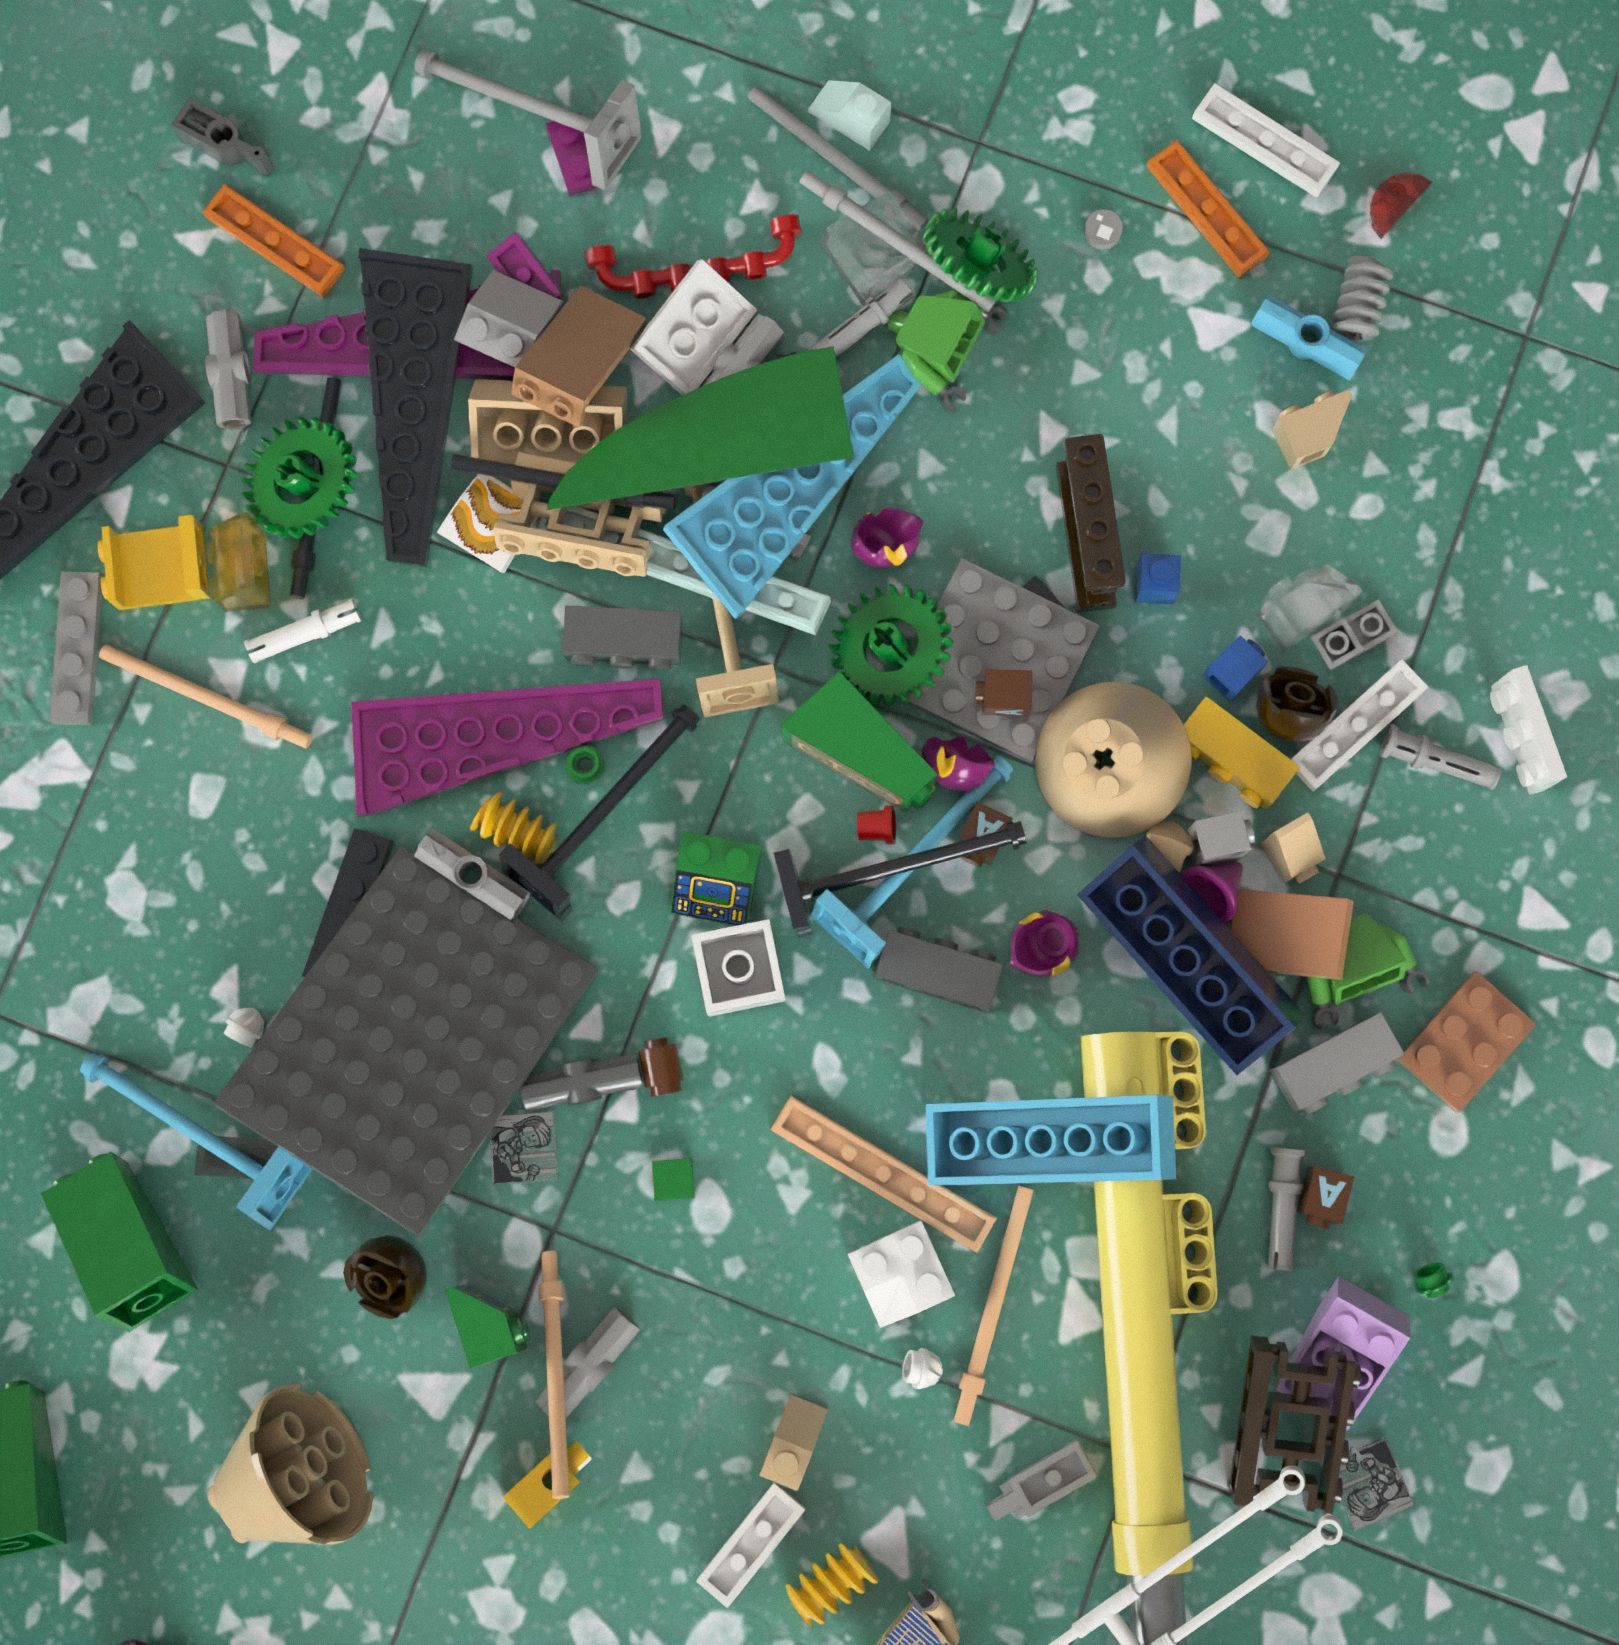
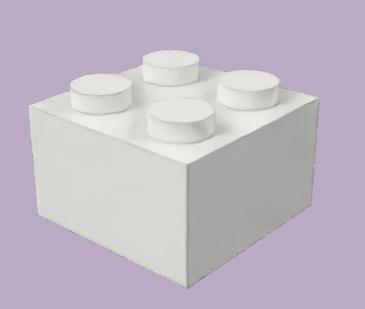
M769 919L691 935L706 1013L709 1017L786 1001Z

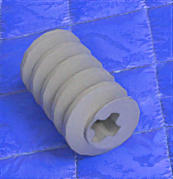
M1351 256L1347 260L1348 268L1344 272L1345 282L1341 284V296L1337 300L1338 310L1334 312V324L1330 328L1355 343L1363 342L1367 337L1379 335L1380 329L1370 323H1379L1383 319V314L1374 309L1386 307L1387 301L1378 295L1389 293L1390 286L1382 281L1393 279L1394 274L1392 270L1384 267L1382 263L1365 256Z

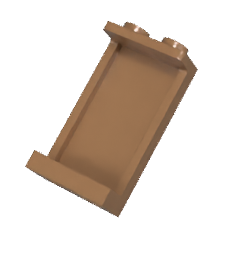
M580 285L516 365L511 393L524 402L530 403L561 420L579 427L583 422L585 409L626 353L628 351L632 352L630 347L645 329L647 318Z

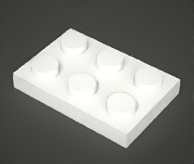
M697 260L630 347V350L675 390L684 395L699 388L712 371L720 354L729 344L734 342L757 312V309L704 260Z
M1525 665L1512 669L1491 686L1490 699L1497 714L1500 713L1505 725L1503 729L1505 743L1510 750H1514L1517 758L1516 772L1518 779L1523 787L1527 786L1529 795L1545 791L1567 778V774L1528 666Z

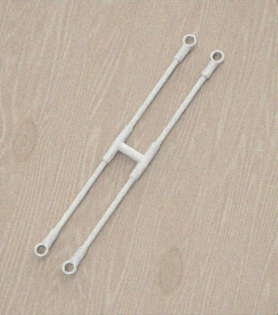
M1294 1465L1284 1467L1280 1472L1279 1479L1255 1495L1251 1503L1137 1583H1130L1122 1588V1590L1074 1622L1070 1630L1048 1645H1067L1077 1637L1083 1638L1104 1622L1121 1645H1142L1122 1619L1119 1612L1140 1598L1141 1592L1258 1510L1264 1511L1287 1494H1299L1305 1486L1303 1471ZM1288 1474H1294L1299 1477L1300 1483L1296 1486H1289L1285 1483L1284 1477ZM1333 1515L1322 1516L1317 1522L1316 1529L1291 1545L1290 1551L1172 1633L1166 1632L1149 1645H1177L1178 1641L1296 1559L1301 1561L1324 1544L1334 1545L1338 1543L1342 1537V1524L1340 1520ZM1325 1524H1332L1338 1531L1335 1535L1328 1536L1322 1532L1321 1528Z

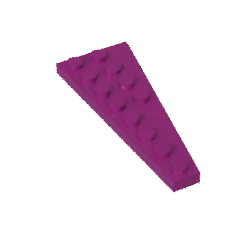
M550 270V276L561 289V271ZM482 284L478 285L477 289L470 290L468 303L479 290V288L482 286ZM362 309V313L343 317L338 315L325 317L326 320L310 324L299 325L295 323L255 332L253 370L255 373L370 376L368 339L364 321L366 319L365 309ZM461 343L456 379L513 380L515 367Z
M648 679L351 702L356 815L359 817L370 816L572 750L578 746L587 745L664 720L661 680Z

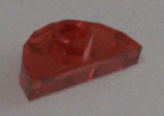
M1402 173L1389 177L1379 185L1369 206L1372 229L1381 240L1428 190L1432 184L1431 180L1419 174Z

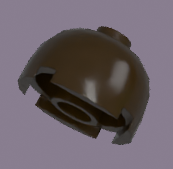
M1297 667L1276 668L1274 674L1269 675L1267 673L1262 680L1256 701L1257 715L1260 723L1275 737L1285 741L1304 742L1320 735L1329 725L1337 709V695L1329 684L1325 689L1317 683L1319 676L1310 671Z
M390 1235L372 1238L362 1244L346 1260L343 1271L345 1283L349 1291L351 1292L355 1288L362 1297L358 1303L374 1315L387 1319H395L402 1313H407L419 1301L427 1281L426 1264L419 1251L400 1237Z

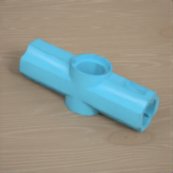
M1269 294L1251 323V326L1287 345L1295 357L1302 360L1312 359L1349 381L1368 349L1330 329L1327 321L1321 316L1315 314L1305 315ZM1301 333H1312L1316 337L1317 342L1310 343L1305 341Z

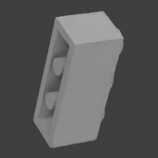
M1380 1012L1270 1069V1072L1292 1112L1304 1109L1306 1114H1310L1327 1105L1328 1102L1325 1097L1337 1090L1341 1096H1344L1363 1086L1360 1078L1373 1072L1377 1078L1397 1068L1398 1066L1394 1060L1405 1054L1383 1014Z

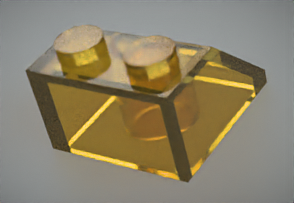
M248 512L239 513L212 527V541H207L206 543L208 561L214 567V578L209 579V591L212 601H216L225 612L271 607L265 532Z

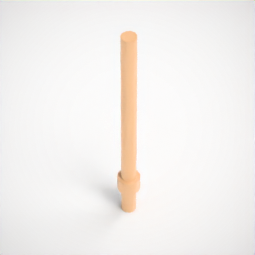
M107 644L100 651V659L262 729V734L275 740L283 738L305 749L312 742V734L287 724V719L274 713L266 715Z
M1018 1186L969 1367L967 1373H962L959 1389L962 1392L954 1422L966 1426L970 1424L977 1395H982L986 1379L982 1378L1034 1191L1022 1186Z
M545 1251L541 1253L543 1283L539 1284V1301L544 1303L552 1494L554 1499H563L569 1497L560 1302L564 1300L563 1283L559 1282L557 1252Z

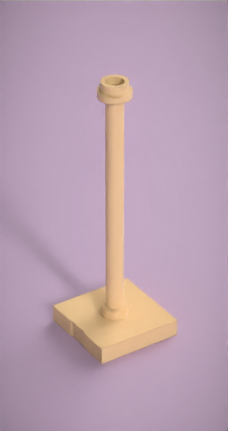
M707 483L684 487L685 494L693 497V502L696 503ZM712 598L727 673L696 678L704 718L780 703L774 665L769 664L742 670L731 613L721 601Z

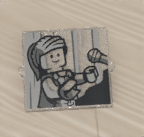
M520 1109L516 1114H503L490 1132L493 1185L522 1183L524 1187H528L532 1182L558 1181L555 1111L526 1113L524 1109Z
M1385 1437L1360 1448L1355 1446L1350 1448L1347 1464L1340 1465L1339 1478H1342L1343 1493L1340 1503L1354 1532L1379 1521L1387 1523L1390 1516L1416 1506Z

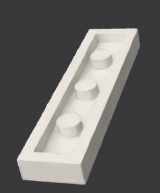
M1215 83L1193 114V120L1318 198L1340 165V162Z
M1401 659L1331 722L1320 735L1316 736L1291 759L1300 766L1296 774L1314 792L1429 687Z

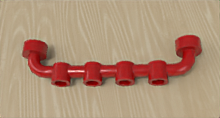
M782 215L770 221L772 237L780 239V245L774 251L765 253L753 251L743 254L741 257L729 259L718 257L705 262L728 283H730L729 274L744 272L746 280L765 278L767 276L766 268L782 264L791 256L795 247V236L802 233L799 216ZM595 246L585 251L587 268L595 270L599 280L606 287L615 291L633 290L634 298L637 299L655 296V286L670 284L671 292H673L693 267V265L682 263L672 265L663 270H639L630 275L617 276L610 269V267L617 264L613 246Z

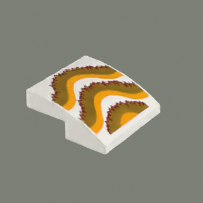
M478 474L455 503L437 533L498 571L505 573L515 555L497 548L493 527L495 522H498L500 513L519 516L525 497L513 495L512 488L492 476ZM533 516L530 528L536 529L541 518Z

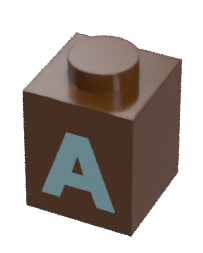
M985 669L983 681L976 680L975 704H983L982 715L1029 716L1032 710L1033 670Z
M977 802L959 841L1007 829L1006 822L1011 821L1013 818ZM999 847L964 856L961 859L977 867H982L983 863L991 866Z
M1307 1166L1303 1182L1305 1185L1304 1191L1300 1194L1296 1213L1307 1216L1306 1224L1324 1229H1329L1331 1223L1343 1224L1354 1176L1318 1166Z

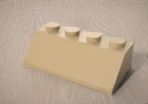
M475 379L468 398L471 457L513 465L518 452L577 463L605 437L627 424V387L602 385L587 405L583 422L579 427L514 396L511 393L513 381Z

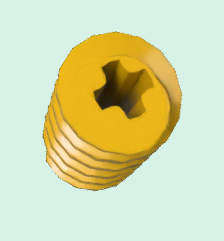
M501 791L492 798H488L477 812L470 826V831H476L481 827L480 835L482 838L488 839L495 834L494 845L497 847H501L508 842L518 851L522 849L521 853L529 860L535 857V865L537 863L543 864L550 856L557 842V836H555L557 823L553 822L546 829L541 828L543 815L540 814L533 821H529L530 808L525 807L518 814L515 813L517 802L515 799H512L503 806L501 804L503 792Z
M840 1543L838 1545L841 1554L839 1560L827 1553L825 1555L828 1565L826 1570L816 1563L812 1564L815 1575L814 1579H810L803 1573L799 1574L801 1589L798 1590L790 1583L785 1585L792 1604L812 1630L810 1618L819 1624L826 1622L823 1608L832 1614L839 1612L837 1598L846 1604L852 1602L850 1588L860 1594L866 1591L863 1578H866L873 1584L879 1581L873 1568L855 1544L851 1550L843 1543Z

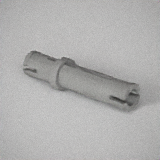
M899 277L882 293H879L874 298L870 296L866 299V304L859 311L846 319L822 340L811 346L810 349L815 350L834 346L835 357H837L877 325L887 323L889 321L888 317L894 311L914 298L912 291Z

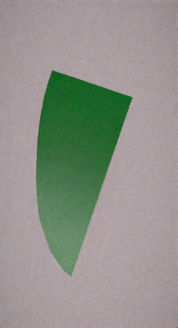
M834 346L789 355L739 371L670 400L630 421L605 437L567 471L551 495L547 510L854 458Z

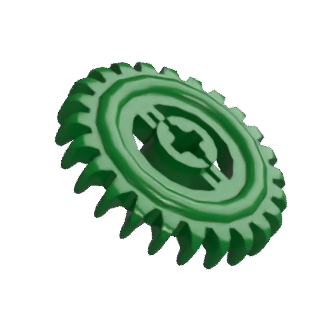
M945 208L941 212H936L924 228L926 248L929 254L933 255L932 259L935 263L942 265L941 270L945 274H951L955 282L963 283L964 288L969 291L975 290L977 295L982 297L988 295L991 300L998 301L1000 299L1002 302L1020 301L1031 294L1038 282V268L1032 269L1035 259L1024 263L1029 250L1025 249L1020 254L1014 252L1019 245V239H1016L1012 244H1006L1005 238L1008 234V229L1000 234L994 230L995 221L988 227H981L982 214L977 216L973 224L968 221L969 210H966L958 220L957 208L951 210L949 215L948 210ZM957 245H958V246L960 247V249L963 251L962 254L960 253V251H959Z
M299 416L297 418L299 427H297L291 421L284 420V424L287 427L286 434L276 427H271L272 432L275 434L274 442L260 437L266 451L250 450L259 462L252 465L244 464L245 468L255 475L249 479L241 478L245 485L253 488L252 491L242 492L241 495L246 500L254 502L253 505H246V510L255 515L253 516L254 522L263 526L264 530L268 533H276L281 538H287L291 535L295 539L301 538L304 532L312 536L316 533L317 525L325 529L329 525L328 518L330 516L334 519L339 517L340 514L337 510L339 506H347L348 501L344 497L346 494H351L354 491V487L349 484V481L355 480L357 477V472L351 469L355 466L357 459L351 455L353 447L351 443L345 440V434L335 429V426L328 421L322 422L320 419L312 417L311 425L307 419ZM303 454L318 456L322 462L324 474L320 475L317 468L299 456ZM306 475L307 477H309L310 479H312V480L315 481V482H312L311 480L307 479V478L304 477V476ZM279 486L297 497L311 498L300 504H289L282 498Z
M889 584V593L885 597L878 587H874L875 600L871 601L861 593L860 598L863 607L859 609L848 603V608L853 617L849 619L838 616V620L845 627V630L831 631L832 635L841 643L829 645L830 651L840 656L836 659H830V664L836 669H842L840 672L866 699L869 697V701L873 706L879 705L884 698L885 704L888 707H892L896 697H899L903 704H907L909 702V694L912 692L918 698L922 697L921 687L925 685L933 688L935 683L931 677L933 675H944L945 671L939 664L947 663L951 660V656L944 651L951 648L954 644L950 637H945L952 631V626L948 622H944L947 613L943 609L937 610L938 602L935 598H929L926 603L927 597L922 589H919L917 595L913 598V591L909 585H904V591L900 596L897 588L893 584ZM892 622L906 623L917 632L918 647L914 657L910 655V641L900 628ZM877 632H879L888 642H893V644L907 659V661L905 662L891 645L887 646L886 643L877 634ZM868 642L873 652L884 664L888 666L902 665L903 668L892 672L878 671L873 668L867 661L866 648Z

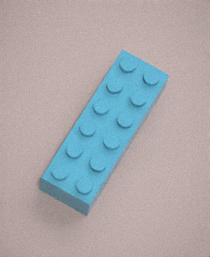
M1141 1095L926 1104L928 1186L1177 1179L1173 1096Z

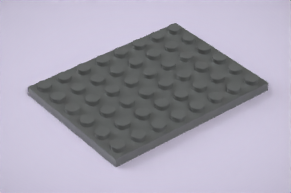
M400 846L213 1102L214 1106L420 1237L596 977L598 969L517 918L510 921L415 858L413 853Z

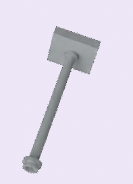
M432 50L427 52L421 51L415 60V71L420 73L421 77L429 80L436 75L584 132L592 185L601 189H607L642 139L635 85L623 80L620 81L599 114L594 119L439 61L438 53Z

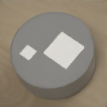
M1101 209L1093 212L1087 218L1084 227L1086 241L1090 246L1099 250H1107L1114 247L1119 242L1122 234V221L1111 210Z

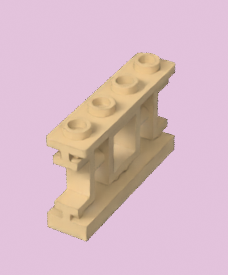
M518 452L514 465L561 474H566L576 464L574 462ZM511 480L513 495L524 496L525 499L519 516L499 514L498 522H495L493 527L498 549L513 555L522 553L537 556L550 562L564 561L574 563L586 569L600 568L611 570L623 576H646L648 570L647 561L651 557L650 541L637 539L638 530L642 519L661 522L663 514L666 513L667 509L648 505L644 509L627 505V501L616 499L576 505L577 507L599 511L594 530L562 524L568 507L547 510L548 503L538 502L541 491L553 493L556 488ZM663 490V491H658V492L668 493V490ZM614 505L632 508L629 519L612 516L615 508ZM533 516L549 519L547 531L530 528ZM607 530L624 533L622 545L604 542Z

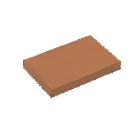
M1239 889L1237 911L1233 917L1231 932L1269 973L1342 980L1354 901L1347 898Z

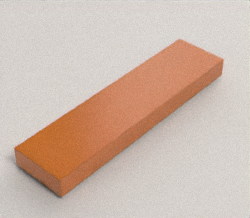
M1178 140L1148 160L1146 167L1239 279L1269 257L1270 251Z
M225 183L202 211L205 218L322 298H325L346 270L341 262Z

